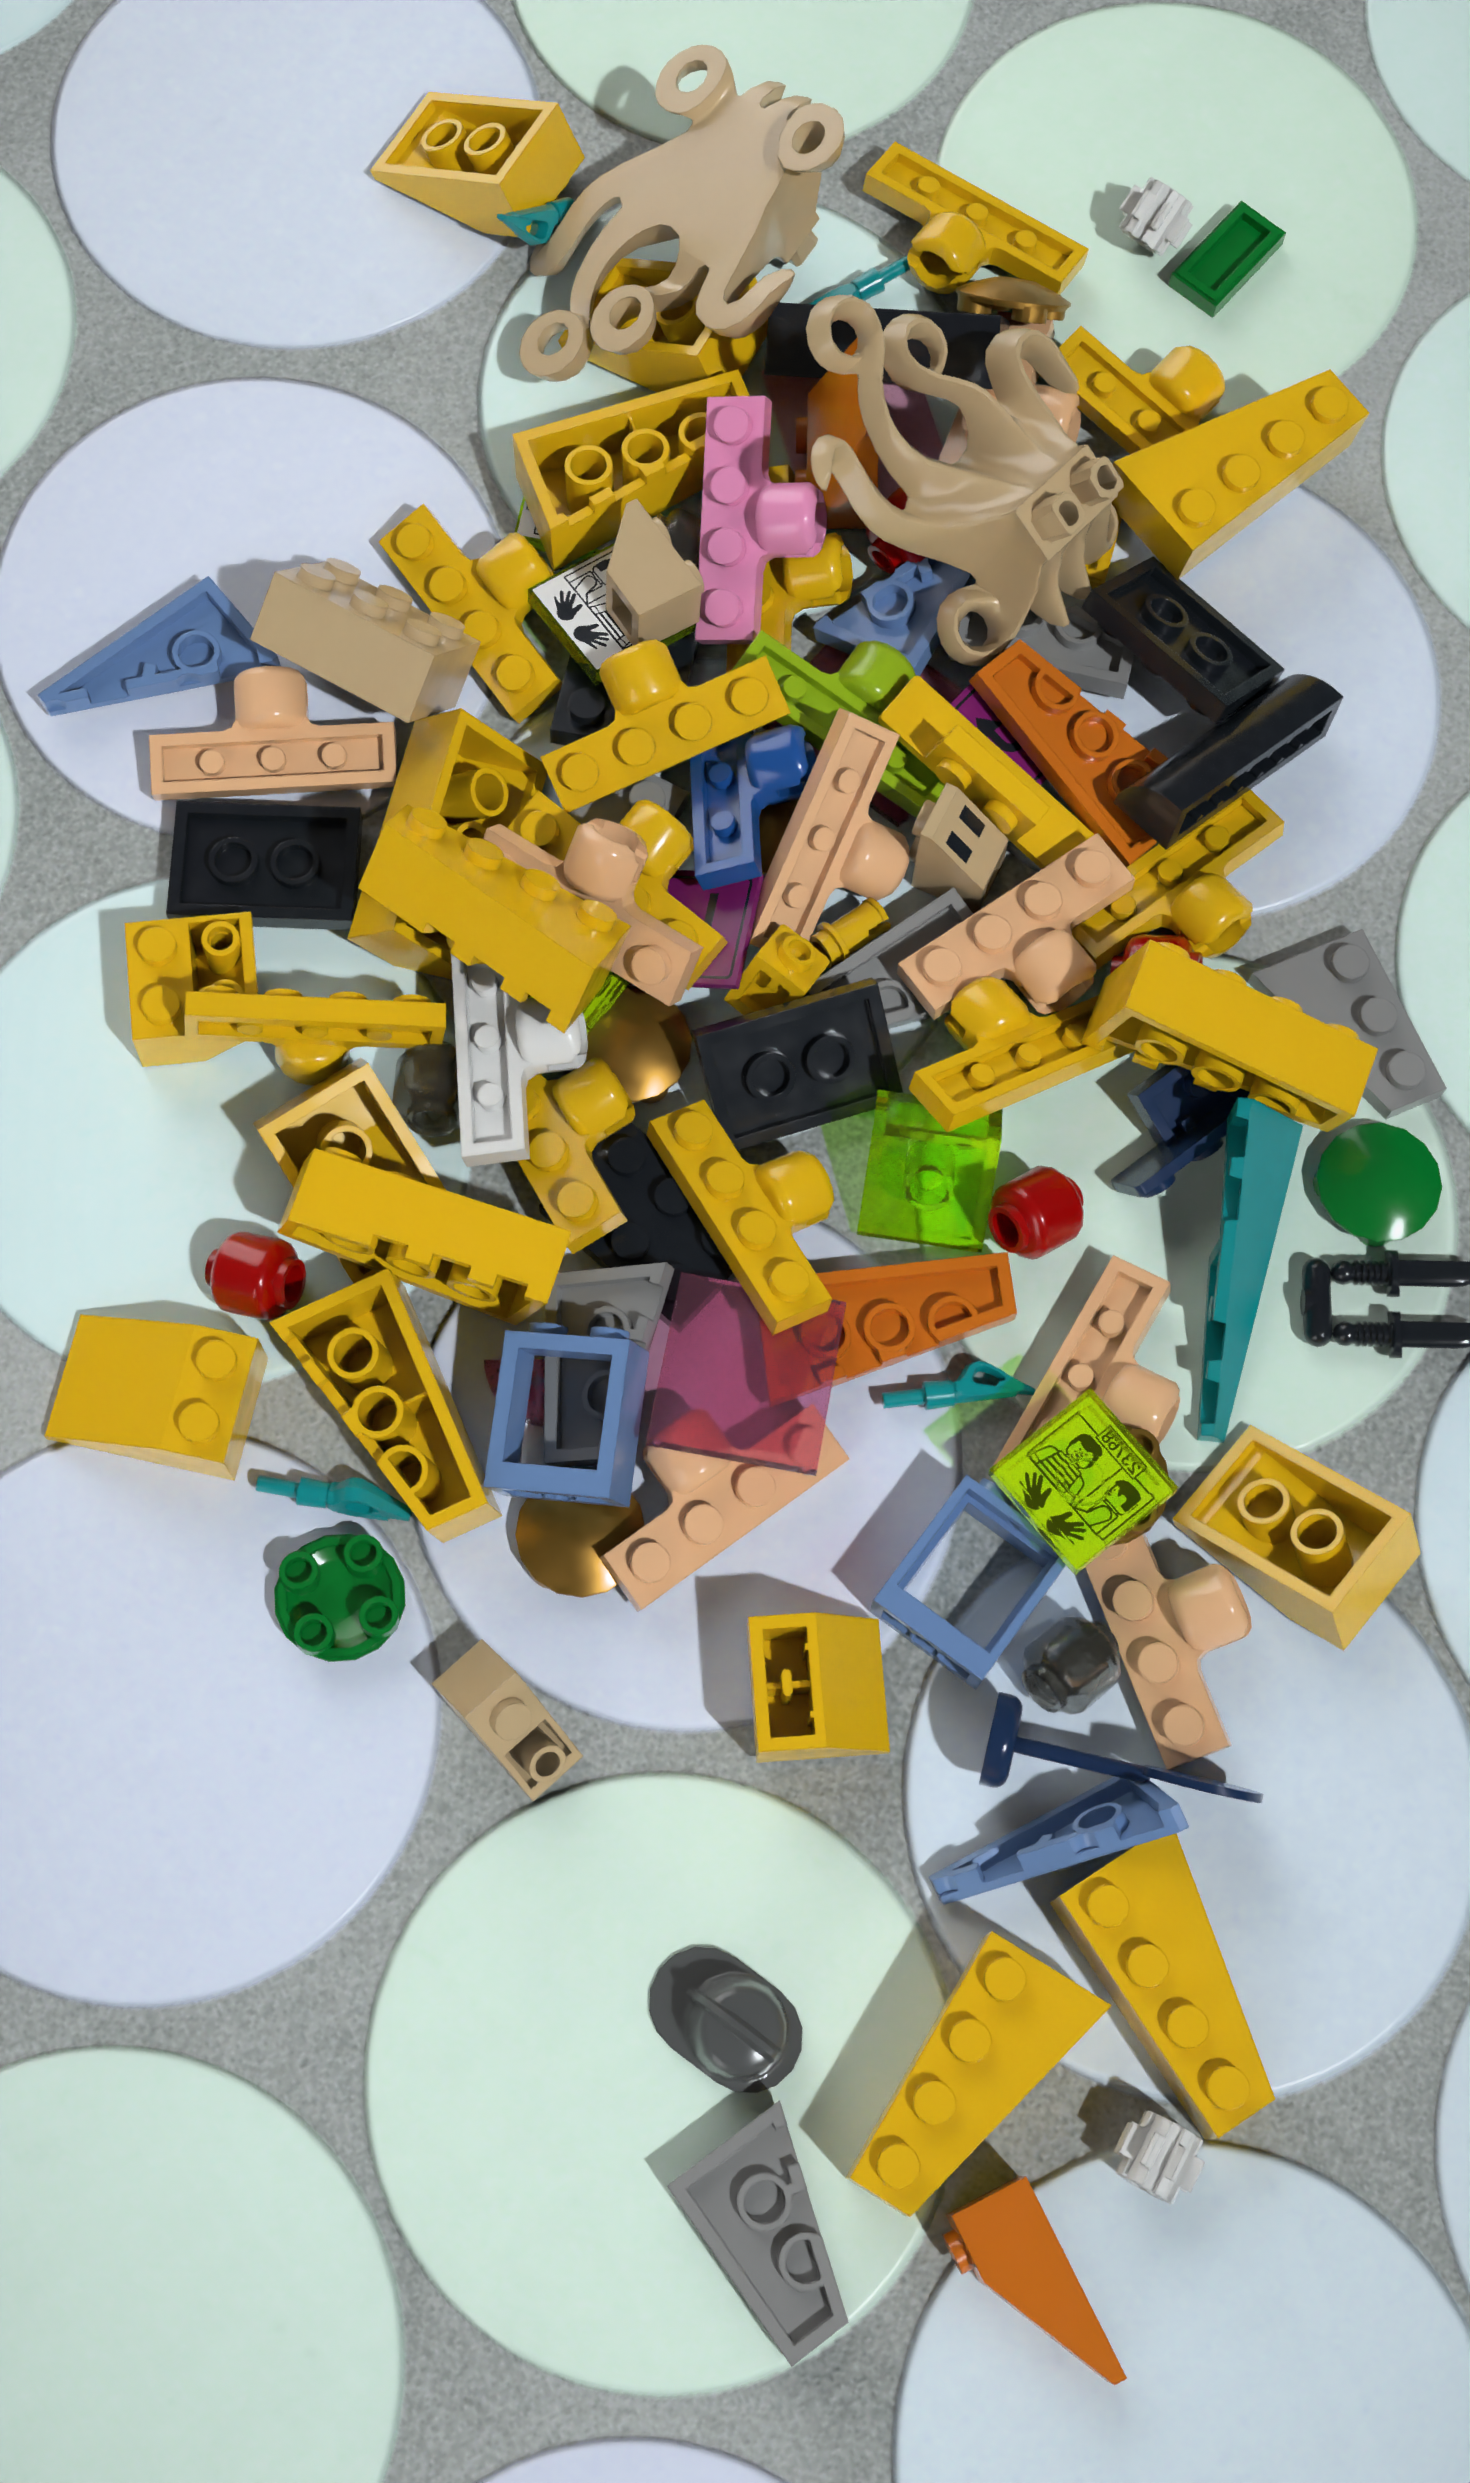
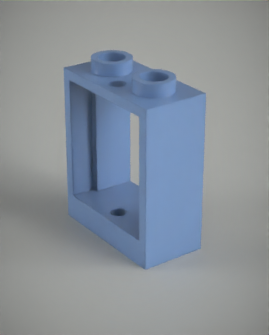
M546 1322L529 1323L528 1332L505 1330L483 1487L510 1497L629 1507L650 1352L629 1340L630 1332L611 1327H591L590 1337L567 1335V1327ZM535 1355L611 1361L597 1470L520 1463Z
M966 1474L873 1599L869 1612L976 1690L1068 1562L1033 1521L1031 1522L1011 1507L1014 1500L1003 1488L985 1478H982L978 1483ZM964 1511L1043 1568L985 1649L905 1591Z

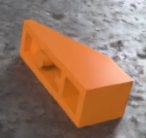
M1018 2176L946 2214L953 2230L942 2236L954 2263L962 2275L973 2270L980 2283L1105 2381L1116 2385L1127 2379L1026 2176Z

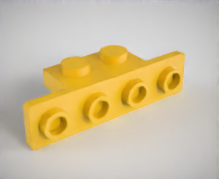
M914 676L878 717V722L882 727L899 734L898 741L934 772L944 785L949 783L958 787L1009 841L1041 870L1095 835L920 676Z

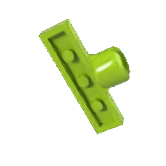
M762 630L732 669L734 670L766 655L791 714L776 721L783 726L792 724L803 727L806 733L804 740L811 743L819 751L823 746L839 708L880 725L878 722L880 714L905 685L916 676L912 664L901 652L887 643L877 640L860 642L839 671L830 675L821 672ZM897 741L876 790L917 818L924 802L928 799L936 803L945 785L934 772Z

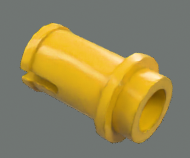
M869 897L862 901V904L833 923L822 922L818 924L815 929L816 933L811 936L809 942L829 958L830 964L827 968H831L850 957L852 953L881 934L883 935L889 931L891 923L886 921L889 917L880 903L874 898Z

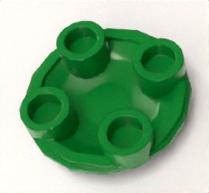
M1385 1123L1356 1125L1337 1135L1321 1155L1319 1167L1313 1179L1314 1191L1320 1197V1201L1331 1219L1351 1235L1358 1237L1363 1244L1371 1247H1382L1389 1241L1403 1240L1423 1229L1436 1212L1442 1191L1438 1163L1425 1143L1407 1130Z
M366 1534L324 1535L301 1546L297 1551L288 1554L282 1560L279 1567V1578L274 1588L275 1615L286 1638L304 1654L327 1662L353 1661L378 1650L397 1630L406 1606L405 1581L394 1558L382 1548L377 1539Z

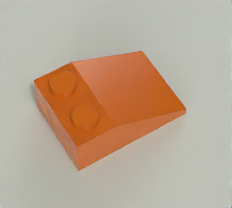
M858 338L846 349L845 354L852 356L855 353ZM827 371L808 393V417H796V454H807V469H795V483L811 482L823 493L827 512L826 529H866V525L854 511L833 474L831 473L827 491H825L816 483L812 472L810 460L812 446L818 437L830 434L845 440L852 447L871 481L878 489V455L863 423L858 401L857 374L840 375Z

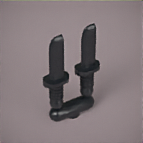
M1386 1250L1385 1263L1384 1261H1379V1263L1378 1261L1371 1262V1260H1367L1366 1263L1364 1260L1360 1262L1354 1260L1351 1263L1346 1260H1340L1333 1264L1330 1271L1329 1265L1323 1259L1312 1258L1306 1261L1302 1267L1300 1310L1303 1316L1304 1336L1306 1341L1312 1346H1325L1330 1342L1333 1335L1334 1340L1342 1346L1355 1344L1356 1347L1360 1345L1366 1347L1368 1344V1347H1373V1345L1375 1347H1386L1387 1345L1389 1347V1358H1402V1347L1450 1349L1470 1347V1323L1401 1321L1400 1311H1388V1323H1367V1321H1363L1361 1324L1360 1321H1356L1353 1324L1348 1321L1339 1322L1333 1328L1332 1333L1331 1277L1337 1284L1341 1285L1353 1283V1285H1358L1359 1283L1362 1286L1364 1284L1370 1286L1371 1283L1373 1286H1377V1284L1379 1286L1385 1285L1387 1297H1400L1399 1286L1463 1287L1470 1285V1262L1398 1260V1250Z

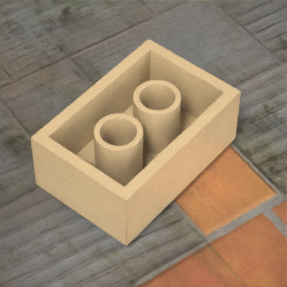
M327 558L325 562L315 564L302 563L300 567L274 572L250 640L407 723L456 706L481 643L477 639L463 633L465 626L460 621L438 612H432L429 615L411 605L413 599L407 593L387 585H379L377 588L359 578L361 571L358 568L339 559Z

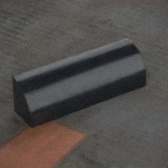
M779 302L769 316L764 375L822 378L827 370L814 359L807 342L806 325L810 312L815 306L814 304ZM873 308L881 322L883 331L892 319L902 314H919L931 319L943 331L947 342L948 354L942 375L973 382L984 389H993L985 366L986 349L995 335L1009 329L1010 321L1000 315ZM837 320L832 323V339L839 350L844 353L857 338L854 328L845 321ZM907 340L911 355L920 365L929 369L931 357L927 347L919 340ZM883 367V382L895 383Z
M1306 674L1288 676L1122 790L1113 803L1166 850L1325 737L1344 696L1331 685L1317 677Z

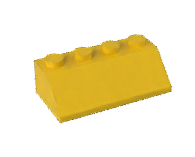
M462 708L416 720L413 724L380 834L385 823L408 804L414 808H427L438 813L446 820L447 826L469 838L483 839L486 829L491 826L501 824L508 828L539 790L542 793L547 771L543 762ZM361 892L347 937L348 940L393 966L452 980L451 949L447 945V937L438 930L434 933H421L365 892Z

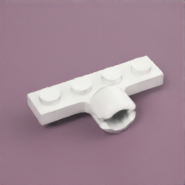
M451 954L461 1157L467 1167L530 1159L526 1099L528 1080L537 1074L578 1069L586 1062L588 1040L584 1015L581 1013L568 1030L562 1033L546 1021L550 1009L536 999L527 998L524 1002H518L500 989L504 980L502 975L486 964L476 963L468 966Z

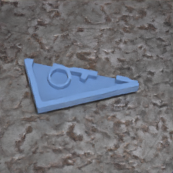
M927 557L920 562L907 561L896 568L890 578L875 582L861 591L862 601L831 621L827 615L819 619L813 627L816 641L847 654H851L860 642L877 640L887 643L901 652L912 664L916 676H920L940 643L936 620L939 606L950 593L973 585L976 580L966 571Z
M207 576L38 694V697L49 715L56 716L234 681L237 675L246 669L281 665L276 653L250 640L254 630L252 625L214 581Z
M1112 1777L929 1876V1879L939 1900L945 1905L1052 1871L1071 1868L1094 1858L1179 1833L1189 1828V1825L1179 1803L1150 1780L1140 1783Z

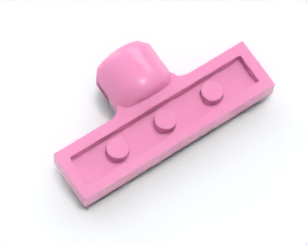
M766 396L707 397L699 572L704 582V593L701 594L700 620L696 623L695 640L701 644H751L761 630L763 572L766 563L774 558L814 557L821 551L825 541L827 512L823 493L811 482L773 483L769 479L772 401Z

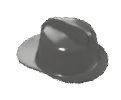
M694 1947L675 1954L659 1969L650 1988L649 2012L656 2032L675 2052L713 2081L735 2092L758 2093L778 2085L793 2070L802 2050L803 2028L796 2008L779 1989L736 1957L717 1948Z

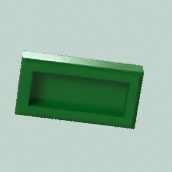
M1241 200L1171 273L1168 286L1213 318L1283 245L1286 232Z

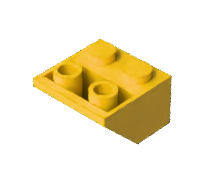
M240 912L124 923L132 1041L142 1067L207 1061L243 1043L244 1041L185 1039V991L199 992L201 988L206 986L221 985L231 987L240 994H259L252 913Z
M819 1612L748 1617L747 1644L756 1763L890 1753L879 1619Z

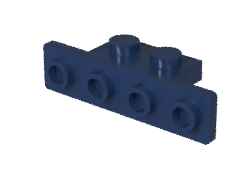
M1165 1065L1128 1092V1098L1155 1141L1156 1146L1111 1179L1116 1191L1136 1197L1149 1198L1168 1189L1176 1180L1175 1173L1191 1161H1200L1211 1156L1223 1146L1224 1141L1222 1138L1226 1136L1227 1117L1237 1098H1248L1249 1091L1240 1088L1233 1092L1219 1090L1214 1092L1193 1084L1195 1078L1192 1076L1191 1070L1177 1065Z

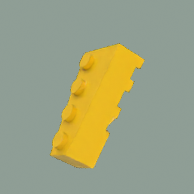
M739 369L512 434L516 478L553 572L616 538L626 503L638 499L652 518L703 490L707 397L750 396Z
M1329 369L1114 461L1112 465L1123 480L1124 487L1118 492V496L1111 503L1116 512L1174 578L1179 580L1348 448L1368 417L1369 412Z
M408 804L385 823L358 886L360 890L421 933H434L438 930L447 937V945L451 949L450 953L466 965L486 964L502 975L504 980L500 989L518 1002L526 1001L530 995L550 1009L546 1021L562 1033L568 1030L601 990L631 928V925L618 919L616 913L607 905L596 900H583L561 888L558 880L552 875L538 869H526L504 857L502 850L495 844L480 838H469L447 826L446 820L438 813L427 808H414Z
M1151 939L1105 978L1081 1040V1044L1101 1051L1106 1040L1135 1050L1132 1062L1153 1070L1157 1069L1159 1063L1177 1065L1191 1070V1074L1195 1078L1193 1084L1214 1092L1217 1090L1233 1092L1240 1088L1249 1091L1248 1098L1255 1099L1292 1120L1325 1132H1329L1355 1117L1378 1052V1048L1359 1040L1358 1034L1346 1026L1333 1023L1326 1024L1303 1013L1302 1007L1290 999L1267 996L1247 986L1246 981L1234 972L1223 969L1213 970L1190 959L1189 953L1180 946L1168 942H1155Z
M326 1147L324 1151L314 1148L303 1162L277 1233L377 1272L389 1268L400 1281L510 1324L518 1325L548 1303L572 1231L419 1182L415 1178L403 1173L384 1171L363 1164L358 1156L346 1150Z
M389 1268L269 1322L430 1534L442 1543H445L502 1516L492 1490L483 1487L485 1473L406 1287Z
M1177 1833L1132 1847L1050 1902V1905L1204 2139H1219L1275 2100Z
M993 1931L989 1932L980 1942L845 2178L904 2216L911 2217L1112 2005Z

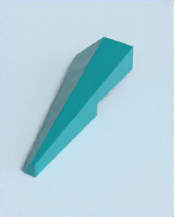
M1238 1097L1227 1117L1220 1239L1211 1252L1208 1262L1197 1440L1218 1443H1224L1303 1129V1125L1250 1098Z

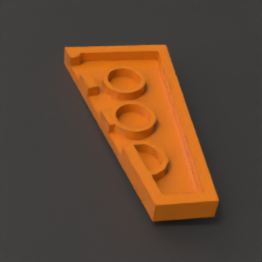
M1021 639L984 666L969 680L971 685L1079 820L1094 834L1098 833L1125 867L1131 865L1157 843L1113 802L1122 790L1169 758L1155 747L1149 751L1123 729L1126 724L1108 709L1102 713L1080 695L1081 687Z
M1008 1252L816 1273L832 1297L828 1311L775 1335L771 1334L756 1310L769 1410L1015 1320L1017 1309Z

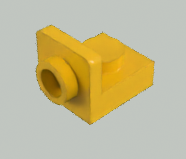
M782 924L742 973L739 989H730L723 1000L745 1015L803 998L830 964V960L807 939L798 935L787 925Z

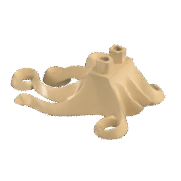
M692 46L675 55L660 72L656 83L655 96L657 103L666 111L692 119V125L683 134L599 176L573 202L548 242L536 245L530 258V272L535 276L557 275L564 269L579 243L598 218L617 203L622 205L589 248L576 274L571 290L570 311L559 309L550 311L538 317L527 328L521 339L519 351L523 367L540 379L559 382L566 381L579 374L591 354L593 342L601 349L618 355L637 352L650 341L655 331L656 312L680 307L693 300L697 295L696 315L714 333L739 339L759 329L790 288L795 276L792 269H781L768 274L757 282L740 300L737 299L749 283L772 259L776 258L785 264L789 262L798 267L802 265L816 246L818 238L811 230L819 220L816 206L822 171L832 167L840 157L845 139L843 117L835 108L826 104H811L812 99L795 95L781 99L786 85L780 82L766 81L750 88L739 96L729 62L723 52L714 46ZM707 71L704 82L697 89L690 92L679 90L678 84L682 78L691 72ZM679 238V253L676 265L668 279L649 287L638 285L618 287L602 298L594 310V303L601 284L607 274L623 257L640 247ZM638 317L630 327L622 330L619 329L628 320ZM563 330H568V339L565 346L555 354L545 355L544 349L551 338Z
M836 295L819 301L811 310L806 325L808 347L814 359L827 371L840 375L857 374L858 401L863 423L874 449L885 468L908 496L905 509L901 510L892 505L879 492L852 447L845 440L833 435L826 434L818 437L812 446L810 460L813 475L819 487L827 491L832 473L856 514L867 528L883 541L908 552L949 564L970 573L976 580L975 584L950 593L939 606L936 618L937 632L941 645L947 654L958 663L971 667L982 666L991 662L1004 652L1015 638L1029 610L1049 624L1061 627L1069 625L1070 621L1061 591L1076 599H1086L1090 594L1092 588L1085 564L1096 562L1111 549L1117 537L1119 523L1116 509L1111 502L1118 496V492L1124 486L1123 480L1108 457L1101 456L1096 458L1088 445L1078 446L1067 436L1024 370L1021 359L1027 360L1050 386L1064 393L1076 394L1080 388L1078 380L1057 345L1050 337L1040 331L1027 328L1008 329L995 335L986 349L985 366L996 396L995 399L986 389L973 382L942 375L948 354L947 342L943 331L931 319L919 314H902L892 319L883 331L876 311L869 303L852 295ZM834 321H845L854 328L858 342L857 349L852 356L840 351L834 343L831 332V325ZM907 340H919L927 347L931 357L929 369L920 365L911 355ZM883 367L891 380L899 387L946 399L960 408L965 417L968 435L966 449L957 462L948 464L926 457L912 447L899 433L889 414L884 396ZM968 612H976L985 620L988 632L983 646H970L960 636V622Z

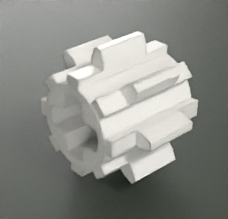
M1150 177L1143 189L1135 184L1119 208L1123 211L1125 217L1118 227L1123 233L1144 248L1162 256L1169 245L1178 249L1193 226L1187 217L1194 206L1170 186Z
M1145 2110L1139 2124L1133 2121L1131 2123L1127 2122L1113 2151L1122 2157L1115 2173L1146 2193L1169 2204H1174L1180 2190L1192 2192L1204 2167L1205 2161L1196 2157L1203 2140L1173 2121Z

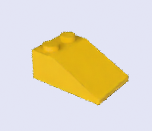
M428 92L371 168L370 172L375 180L482 233L517 237L510 228L497 218V214H506L545 205L548 202L554 201L567 186L569 179L585 159V156L557 102ZM531 225L526 226V230L529 233L531 230Z
M622 258L607 274L601 284L594 303V310L602 298L618 287L624 285L649 287L668 279L676 262ZM756 277L744 289L737 300H740L757 283ZM697 295L693 300L680 307L656 312L655 331L650 341L639 351L618 355L601 349L593 342V348L587 361L655 392H661L739 369L741 376H743L767 337L768 319L759 329L743 338L734 339L716 334L707 328L696 315ZM638 317L628 320L619 329L622 330L630 327ZM564 330L558 339L561 348L565 346L568 339V330Z
M361 1057L253 1122L256 1130L293 1188L303 1162L314 1148L324 1151L326 1147H335L358 1156L363 1164L384 1171L403 1173L415 1178L419 1182L446 1190L371 1066ZM336 1256L353 1284L378 1273Z
M80 1314L45 1432V1438L235 1481L267 1366L268 1356L259 1339L195 1324Z
M1252 1425L1248 1426L1172 1519L1178 1529L1290 1620L1343 1651L1421 1554L1411 1513Z

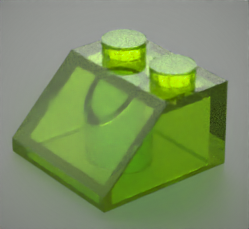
M877 1090L857 1235L982 1253L1002 1141L1003 1109L946 1132L913 1094Z

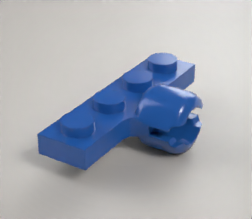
M789 724L755 734L753 730L690 759L695 877L703 891L762 876L759 828L761 810L769 804L778 805L799 799L816 762L815 752L811 743L804 741L806 733L803 727Z

